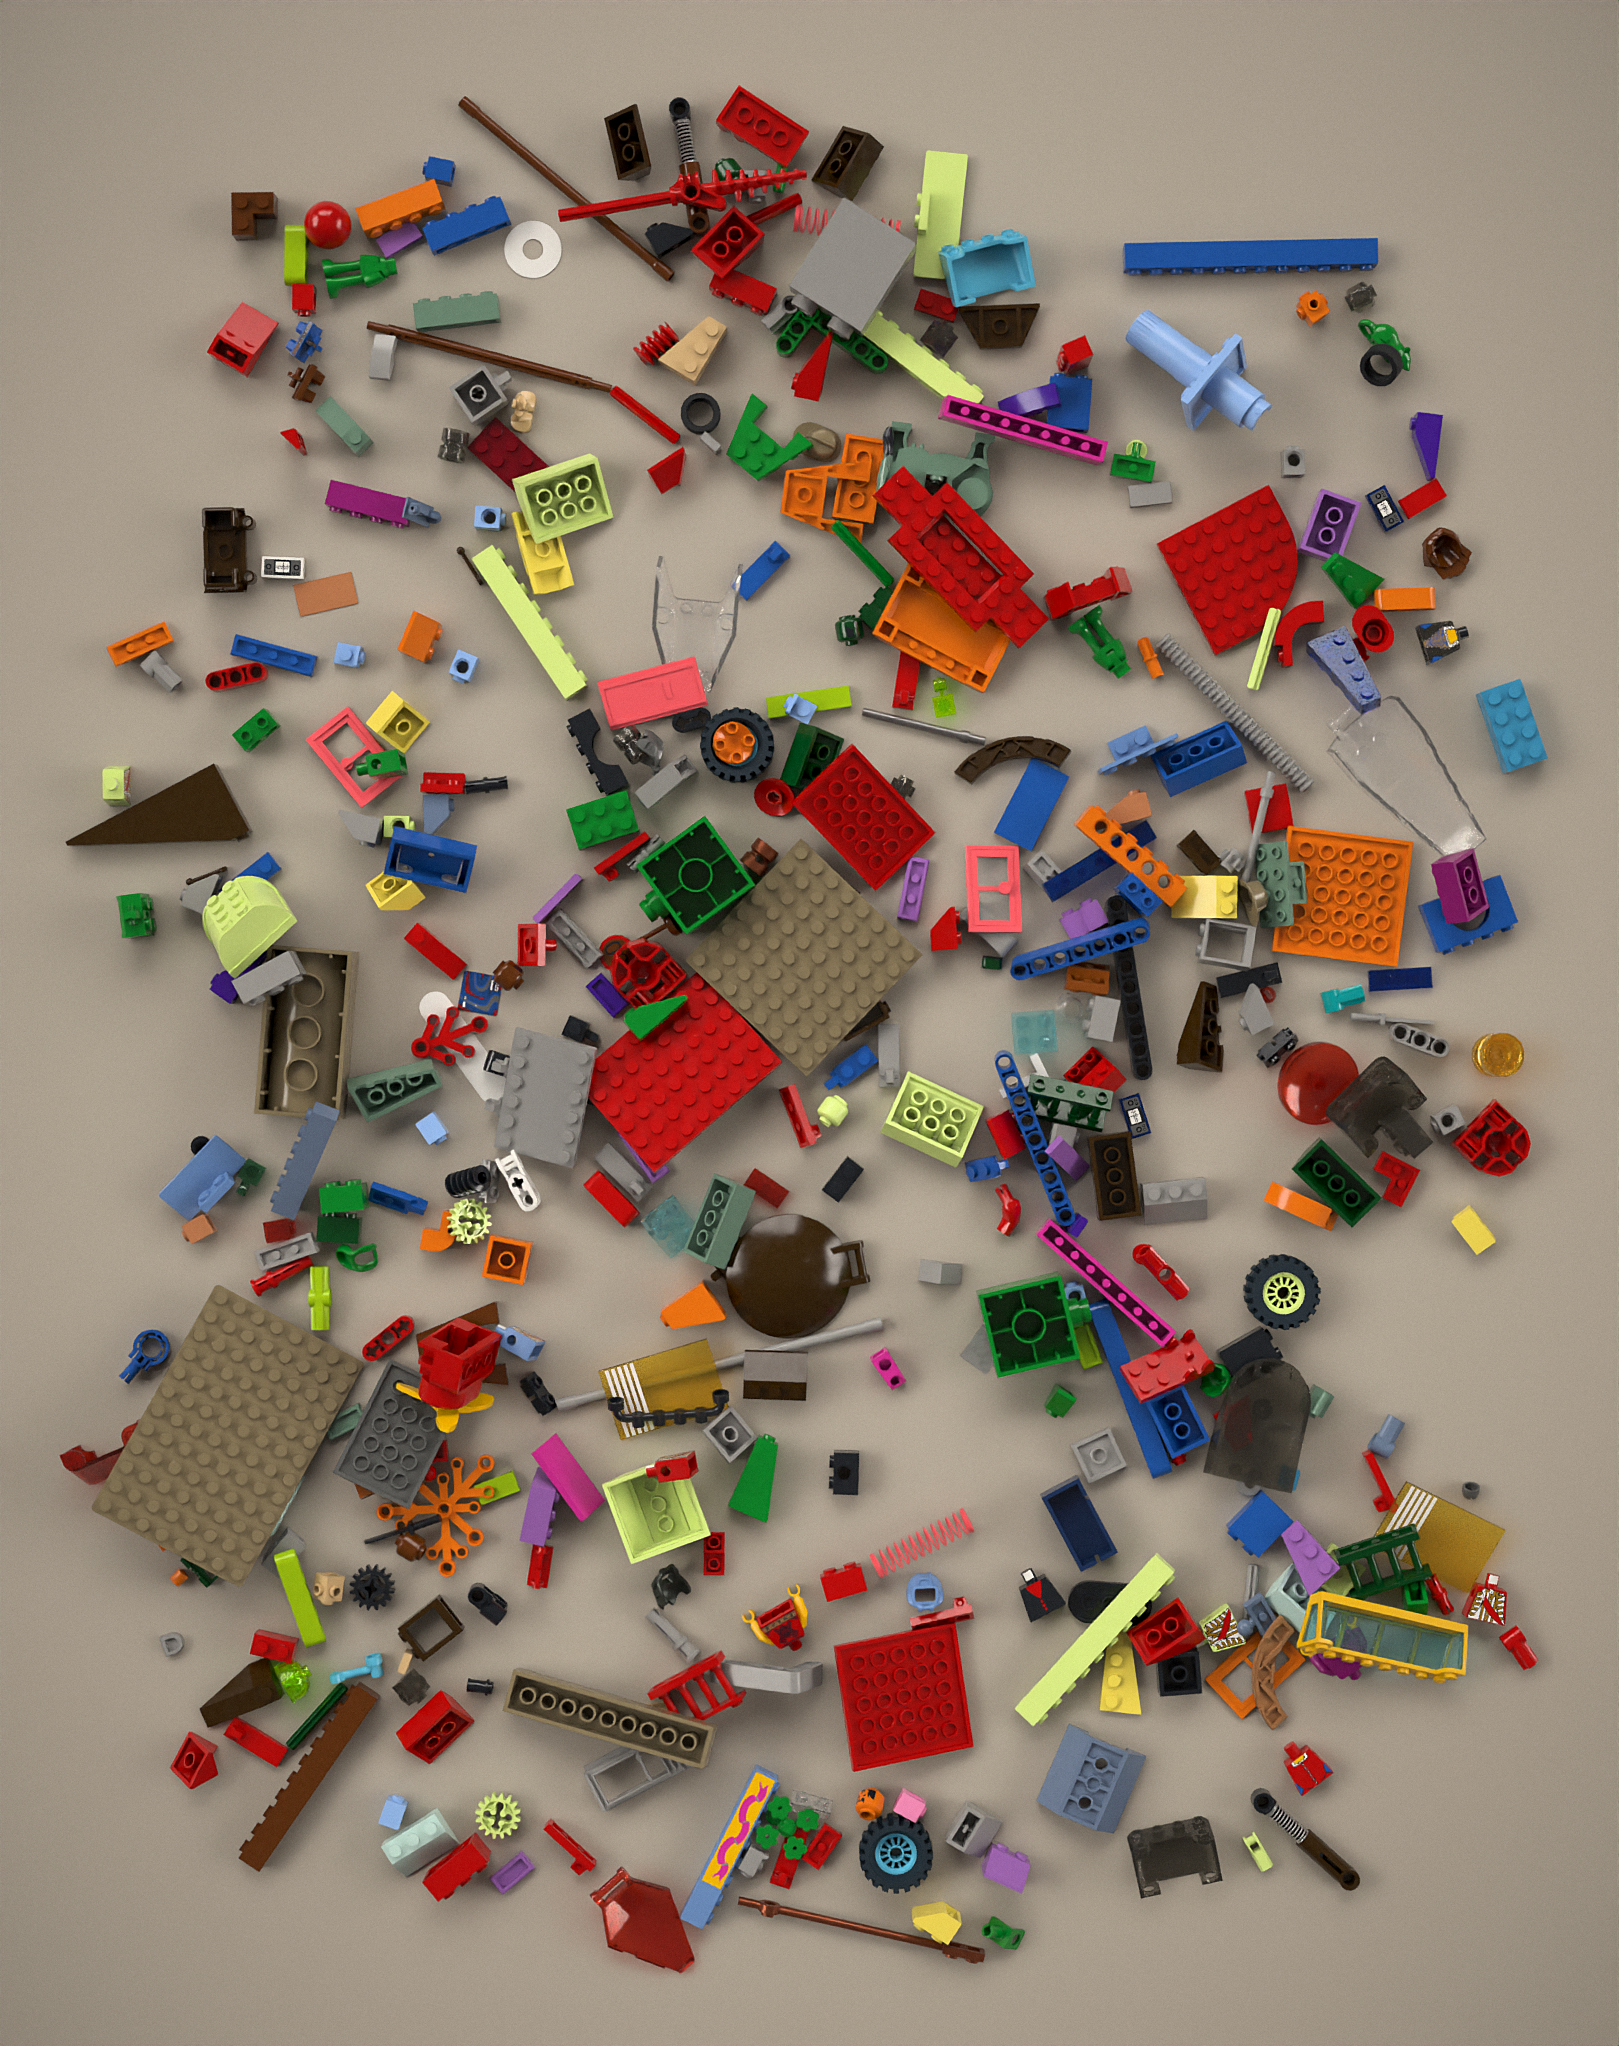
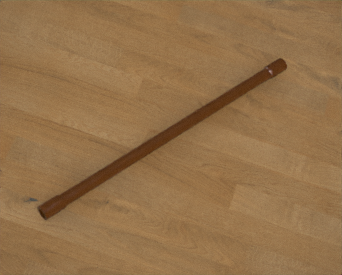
M467 96L461 99L458 106L481 123L578 206L592 204L486 115ZM606 215L592 217L646 262L666 282L674 276L675 272L652 255Z

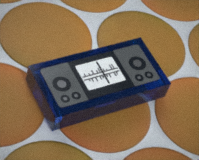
M1385 485L1365 495L1384 533L1404 523Z
M1139 1093L1118 1099L1128 1131L1131 1132V1138L1134 1139L1150 1134V1126Z

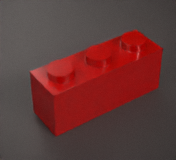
M733 270L723 279H720L714 273L709 285V290L712 291L711 294L719 299L728 298L733 305L741 308L743 305L751 308L750 311L758 316L769 313L777 294V288L736 270Z
M1084 335L1061 345L1057 356L1058 360H1056L1060 373L1064 372L1068 376L1089 366L1094 354L1086 336Z

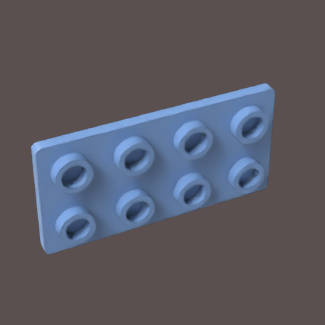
M1146 725L1107 743L1115 762L1098 769L1097 773L1098 775L1103 773L1104 776H1107L1118 770L1117 766L1121 764L1123 767L1135 763L1137 761L1136 757L1140 755L1142 758H1146L1156 752L1155 749L1161 747L1163 750L1176 743L1175 739L1179 736L1176 733L1154 743Z
M214 1135L162 1189L159 1197L190 1221L200 1210L207 1213L235 1184L233 1175L246 1163V1159L218 1135Z

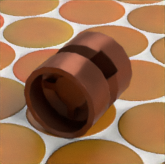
M758 837L751 845L752 850L747 851L740 861L761 877L768 869L767 864L772 863L779 853ZM757 854L762 858L759 862L754 860Z

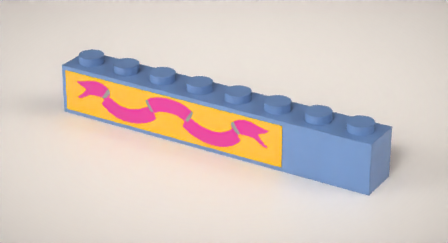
M757 1764L755 1765L681 1911L680 1919L700 1929H703L705 1924H710L714 1915L712 1910L715 1905L719 1906L723 1898L721 1892L724 1886L728 1888L733 1878L730 1875L733 1868L737 1869L741 1863L742 1857H740L742 1850H747L752 1839L749 1836L752 1831L756 1832L761 1823L759 1817L762 1812L766 1813L771 1793L775 1795L780 1783L777 1782V1774Z

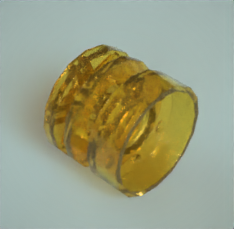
M1489 1033L1481 1036L1475 1042L1471 1058L1474 1067L1480 1073L1489 1077H1507L1515 1074L1521 1068L1524 1062V1049L1522 1043L1509 1033ZM1493 1051H1497V1053H1496V1056L1498 1057L1497 1059H1493V1057H1494V1054L1492 1053Z

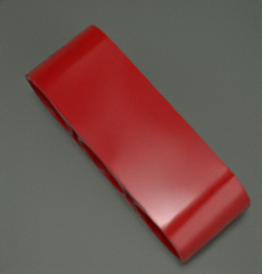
M253 662L211 672L206 676L205 683L212 691L224 692L262 683L268 678V670L264 665ZM260 667L262 675L259 678H254L253 670ZM240 672L242 675L241 680L234 683L232 680L233 674ZM215 677H220V686L214 688L212 680Z
M599 1170L583 1184L593 1197L624 1228L640 1214L638 1209Z

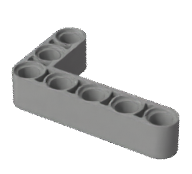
M727 1659L721 1662V1669L732 1686L797 1694L822 1685L821 1662H804L791 1668ZM710 1671V1682L720 1684L714 1672Z

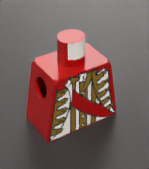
M695 1450L663 1456L655 1461V1464L646 1466L647 1477H658L659 1483L689 1479L699 1471Z
M1487 1573L1485 1584L1474 1582L1462 1610V1614L1465 1617L1505 1626L1507 1592L1503 1588L1497 1587L1500 1576Z

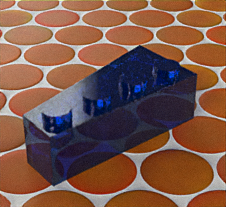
M1346 626L1306 642L1307 654L1318 663L1317 665L1322 671L1326 672L1335 686L1340 688L1344 696L1360 714L1380 707L1381 695Z

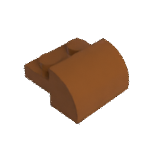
M1083 961L1067 966L1064 990H1070L1075 993H1091L1096 996L1108 994L1109 965Z

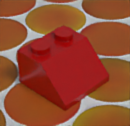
M1007 1109L985 1119L1000 1155L1004 1160L1026 1148L1023 1134L1017 1130L1016 1124L1018 1122L1014 1112L1010 1113Z

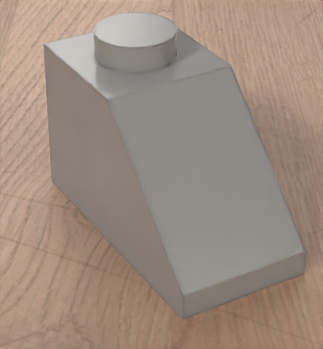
M214 874L188 885L187 889L184 888L181 893V906L203 914L209 898L216 895L223 876Z
M1254 983L1250 984L1239 1010L1242 1018L1239 1020V1023L1244 1031L1247 1030L1251 1035H1254L1274 1025V1022L1259 988Z
M1051 1122L1047 1143L1051 1144L1060 1136L1073 1148L1074 1144H1078L1080 1132H1076L1077 1127Z

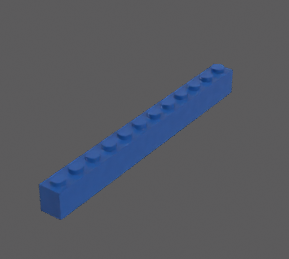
M1378 238L1124 243L1123 273H1128L1129 276H1139L1141 273L1148 272L1149 275L1158 276L1162 275V272H1170L1171 275H1182L1183 272L1201 275L1204 274V271H1212L1213 274H1224L1225 271H1234V274H1244L1247 270H1255V273L1258 274L1267 273V270H1276V273H1286L1288 270L1296 269L1299 273L1309 272V269H1318V272H1329L1330 269L1348 272L1352 270L1351 268H1360V271H1371L1378 264Z

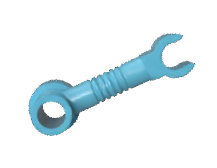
M373 1653L366 1656L365 1662L367 1666L330 1673L331 1684L370 1673L372 1678L384 1675L381 1653Z

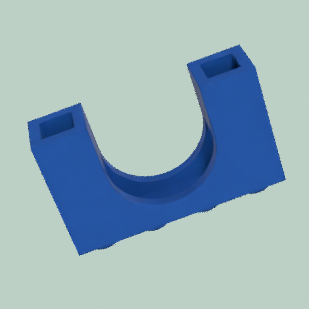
M1501 875L1483 881L1489 908L1485 910V916L1481 924L1473 930L1465 931L1457 928L1453 923L1447 924L1442 912L1440 898L1418 905L1436 953L1442 952L1445 955L1455 951L1454 947L1462 944V947L1474 944L1473 939L1478 937L1484 940L1494 936V931L1501 929L1502 932L1514 928L1513 924L1518 923Z

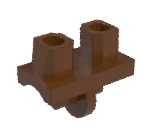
M309 364L303 377L300 376L304 370L300 367L297 368L295 374L290 371L288 372L287 376L292 378L289 384L290 387L295 388L297 382H299L292 396L294 400L312 403L316 393L307 389L310 381L320 386L325 378L317 370V366Z

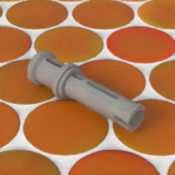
M655 1607L645 1616L673 1644V1650H677L686 1659L685 1662L687 1664L701 1651L688 1641L686 1635H681Z

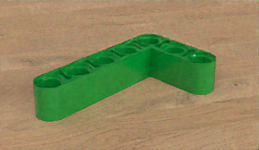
M819 309L816 310L814 317H808L799 310L777 339L776 351L778 355L783 358L791 357L812 328L825 337L830 329L825 330L822 327V323L830 321L831 317ZM800 325L804 328V331L801 334H795L792 331L793 327ZM853 332L848 342H841L838 338L839 335L833 334L832 343L872 373L881 374L886 370L887 356L863 337ZM783 342H788L792 347L788 351H783L780 349V345ZM858 346H864L867 352L864 355H859L855 349ZM880 358L883 360L884 365L877 368L872 364L873 360Z

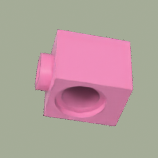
M902 1788L893 1805V1811L916 1823L918 1818L922 1819L927 1807H925V1799Z

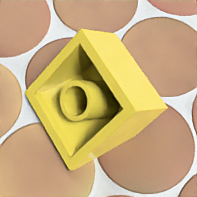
M391 691L366 722L377 734L403 753L408 750L430 723L429 720L393 691Z

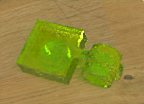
M936 677V680H932L934 691L939 692L940 696L932 697L935 717L939 718L957 714L953 694L944 695L943 691L947 690L945 678Z

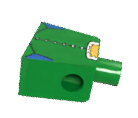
M398 749L367 755L366 762L356 764L358 776L369 775L374 780L408 775L405 754Z

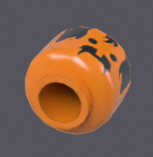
M876 1788L863 1789L857 1798L856 1812L862 1819L868 1821L880 1817L885 1803L884 1796Z

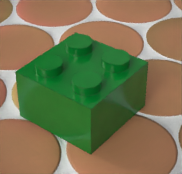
M361 1179L345 1181L346 1184L340 1185V1181L324 1183L325 1186L319 1188L321 1214L369 1208L367 1182L361 1183Z

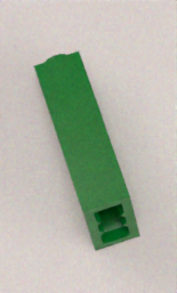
M759 1434L728 1502V1506L766 1523L769 1515L778 1443L775 1442L776 1438L771 1435L764 1434L762 1436Z

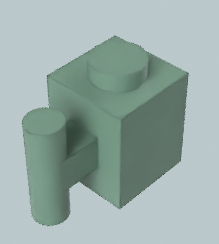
M1313 1384L1301 1406L1305 1408L1304 1413L1314 1419L1316 1416L1322 1418L1334 1396Z

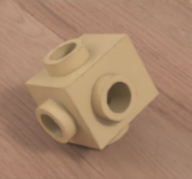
M334 1572L315 1573L312 1598L320 1600V1603L324 1605H332L333 1602L342 1601L345 1576Z

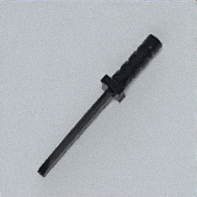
M440 1514L414 1523L410 1520L405 1527L365 1539L364 1543L370 1544L409 1531L410 1535H414L416 1530L442 1522Z

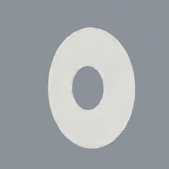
M527 221L517 225L507 236L504 247L505 257L509 266L517 274L527 278H539L550 273L557 266L562 251L557 233L549 225L539 221ZM530 239L540 241L543 246L542 255L535 260L528 259L523 254V245Z

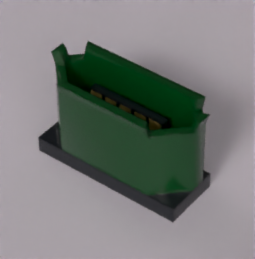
M983 955V969L1000 970L1003 957Z

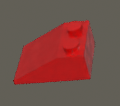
M733 206L691 249V252L720 279H723L754 253L763 243L765 234Z
M830 330L803 364L799 373L795 372L791 389L795 390L794 397L819 402L830 355L833 331Z
M1176 1598L1126 1632L1146 1666L1189 1651L1206 1639L1189 1610L1179 1598Z

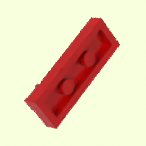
M900 652L892 707L913 711L920 661L903 652Z
M643 832L595 866V871L598 875L602 874L609 882L619 876L615 864L651 838L646 832Z
M795 1084L779 1089L800 1148L817 1143L816 1139L822 1136L818 1124L810 1125Z
M1370 1450L1363 1452L1362 1455L1381 1492V1495L1372 1500L1376 1510L1379 1513L1390 1510L1392 1513L1397 1511L1399 1507L1373 1453Z
M965 1597L953 1599L952 1609L910 1618L913 1630L938 1624L974 1619L971 1604L968 1605Z
M239 1717L233 1718L223 1734L276 1768L289 1749Z
M550 1818L543 1830L575 1858L570 1868L578 1875H581L586 1870L590 1872L595 1867L597 1860Z
M796 1825V1831L792 1836L802 1838L804 1840L803 1844H805L809 1831L806 1832L803 1828ZM784 1837L770 1878L771 1884L790 1889L799 1860L795 1858L787 1859L785 1856L783 1845L787 1843L789 1837Z

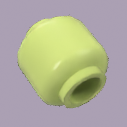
M837 1095L826 1097L817 1109V1113L820 1116L819 1121L827 1127L830 1125L839 1126L848 1114V1104Z

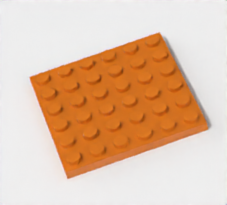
M1288 826L1285 841L1288 842L1289 862L1304 861L1307 903L1292 904L1294 925L1274 927L1271 951L1397 967L1413 842Z

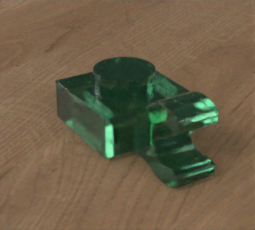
M247 1158L237 1176L243 1180L236 1193L245 1196L251 1184L254 1186L258 1185L267 1168Z

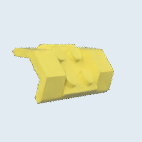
M523 512L511 513L526 573L529 576L534 595H544L574 586L561 536L535 544Z

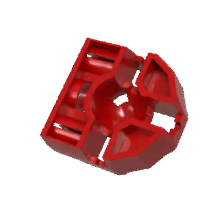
M644 938L624 943L614 953L609 969L613 987L635 1010L639 1006L644 1005L635 994L645 1005L659 1002L687 976V972L660 943ZM626 948H629L636 956L628 965L619 956ZM662 950L666 956L657 964L652 957ZM665 966H668L669 969H670L676 976H674ZM638 978H644L646 982L637 983ZM661 979L664 983L660 984V985L653 991V993H651L649 990H650L651 988L655 987V986L657 985V983L659 982V980ZM629 980L634 986L624 993L620 987Z
M1493 1099L1450 1145L1477 1171L1500 1177L1512 1173L1517 1168V1165L1527 1158L1531 1141L1526 1128L1496 1099ZM1512 1121L1518 1128L1510 1135L1504 1129ZM1487 1123L1491 1128L1487 1129L1479 1139L1475 1133ZM1499 1131L1497 1135H1491L1492 1132ZM1491 1151H1497L1499 1156H1491ZM1510 1151L1518 1157L1512 1165L1504 1159L1505 1155L1510 1153ZM1483 1153L1488 1159L1479 1167L1475 1164L1474 1160Z

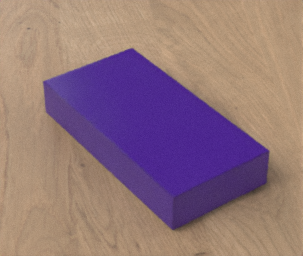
M602 973L585 986L613 1018L629 1004Z
M1076 1212L1075 1221L1070 1226H1066L1065 1230L1074 1237H1078L1087 1225L1088 1220Z

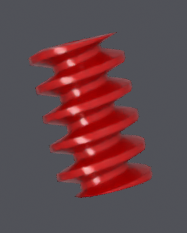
M666 322V327L663 325L658 326L660 333L656 330L652 331L654 338L646 336L647 344L643 341L639 342L641 349L633 347L636 355L646 366L647 363L654 366V357L659 359L660 352L665 354L667 352L666 347L672 348L673 341L676 343L680 341L676 333Z

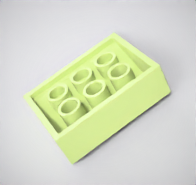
M590 453L512 479L518 502L535 544L613 518L598 458Z
M908 1071L880 1133L956 1168L965 1153L984 1106Z

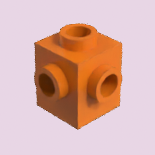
M1317 290L1313 293L1307 291L1299 297L1300 301L1296 305V312L1301 320L1305 319L1309 327L1327 316L1330 312L1325 296L1322 293L1319 294Z

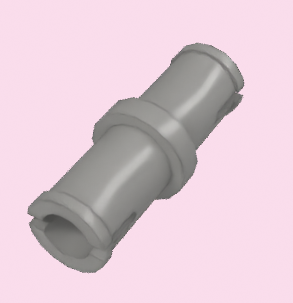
M656 834L644 847L641 846L639 848L640 851L627 862V865L636 873L639 870L636 865L666 843Z

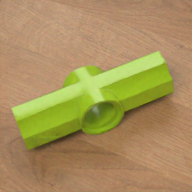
M329 1266L310 1267L311 1289H309L308 1303L311 1308V1330L330 1329L332 1290L329 1288Z

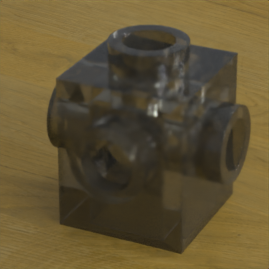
M934 320L920 341L934 354L944 358L958 337L953 332L954 328L945 321L940 323Z
M413 1668L392 1689L399 1695L401 1701L410 1706L414 1702L419 1704L427 1696L425 1692L430 1688V1685Z

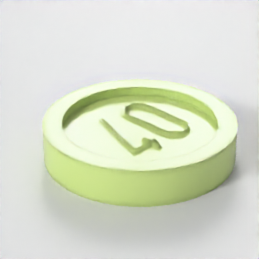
M1140 440L1131 441L1126 447V455L1132 453L1133 442H1137V446L1138 443L1142 444L1139 456L1144 458L1147 454L1145 443Z

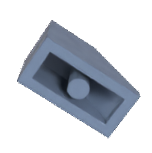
M449 794L423 795L424 833L434 835L451 817V811H454L455 805L454 799H451Z

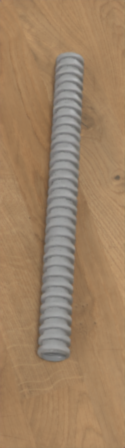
M1166 634L1156 644V648H1160V652H1164L1166 654L1165 657H1169L1171 659L1170 662H1174V666H1178L1180 668L1179 671H1183L1184 676H1188V680H1192L1194 682L1193 685H1197V689L1202 690V694H1206L1208 696L1207 699H1211V703L1216 704V708H1220L1221 713H1225V717H1229L1231 719L1230 722H1234L1235 727H1239V731H1243L1245 733L1244 736H1248V740L1250 742L1253 741V745H1257L1259 747L1258 750H1262V754L1267 755V759H1271L1273 765H1277L1276 768L1281 770V774L1286 775V779H1290L1291 784H1295V788L1300 789V793L1305 792L1314 783V779H1310V775L1308 773L1305 774V770H1301L1299 764H1295V759L1292 760L1291 755H1287V751H1283L1281 749L1282 746H1278L1277 741H1273V737H1269L1267 735L1268 732H1264V728L1259 727V723H1255L1253 721L1254 718H1250V714L1245 713V709H1241L1240 704H1236V700H1232L1230 698L1231 695H1227L1226 690H1222V686H1218L1216 684L1217 681H1213V677L1211 675L1208 676V672H1204L1202 670L1203 667H1199V663L1194 662V658H1190L1188 656L1189 653H1185V649H1181L1179 647L1180 644L1174 642V638H1170V634Z

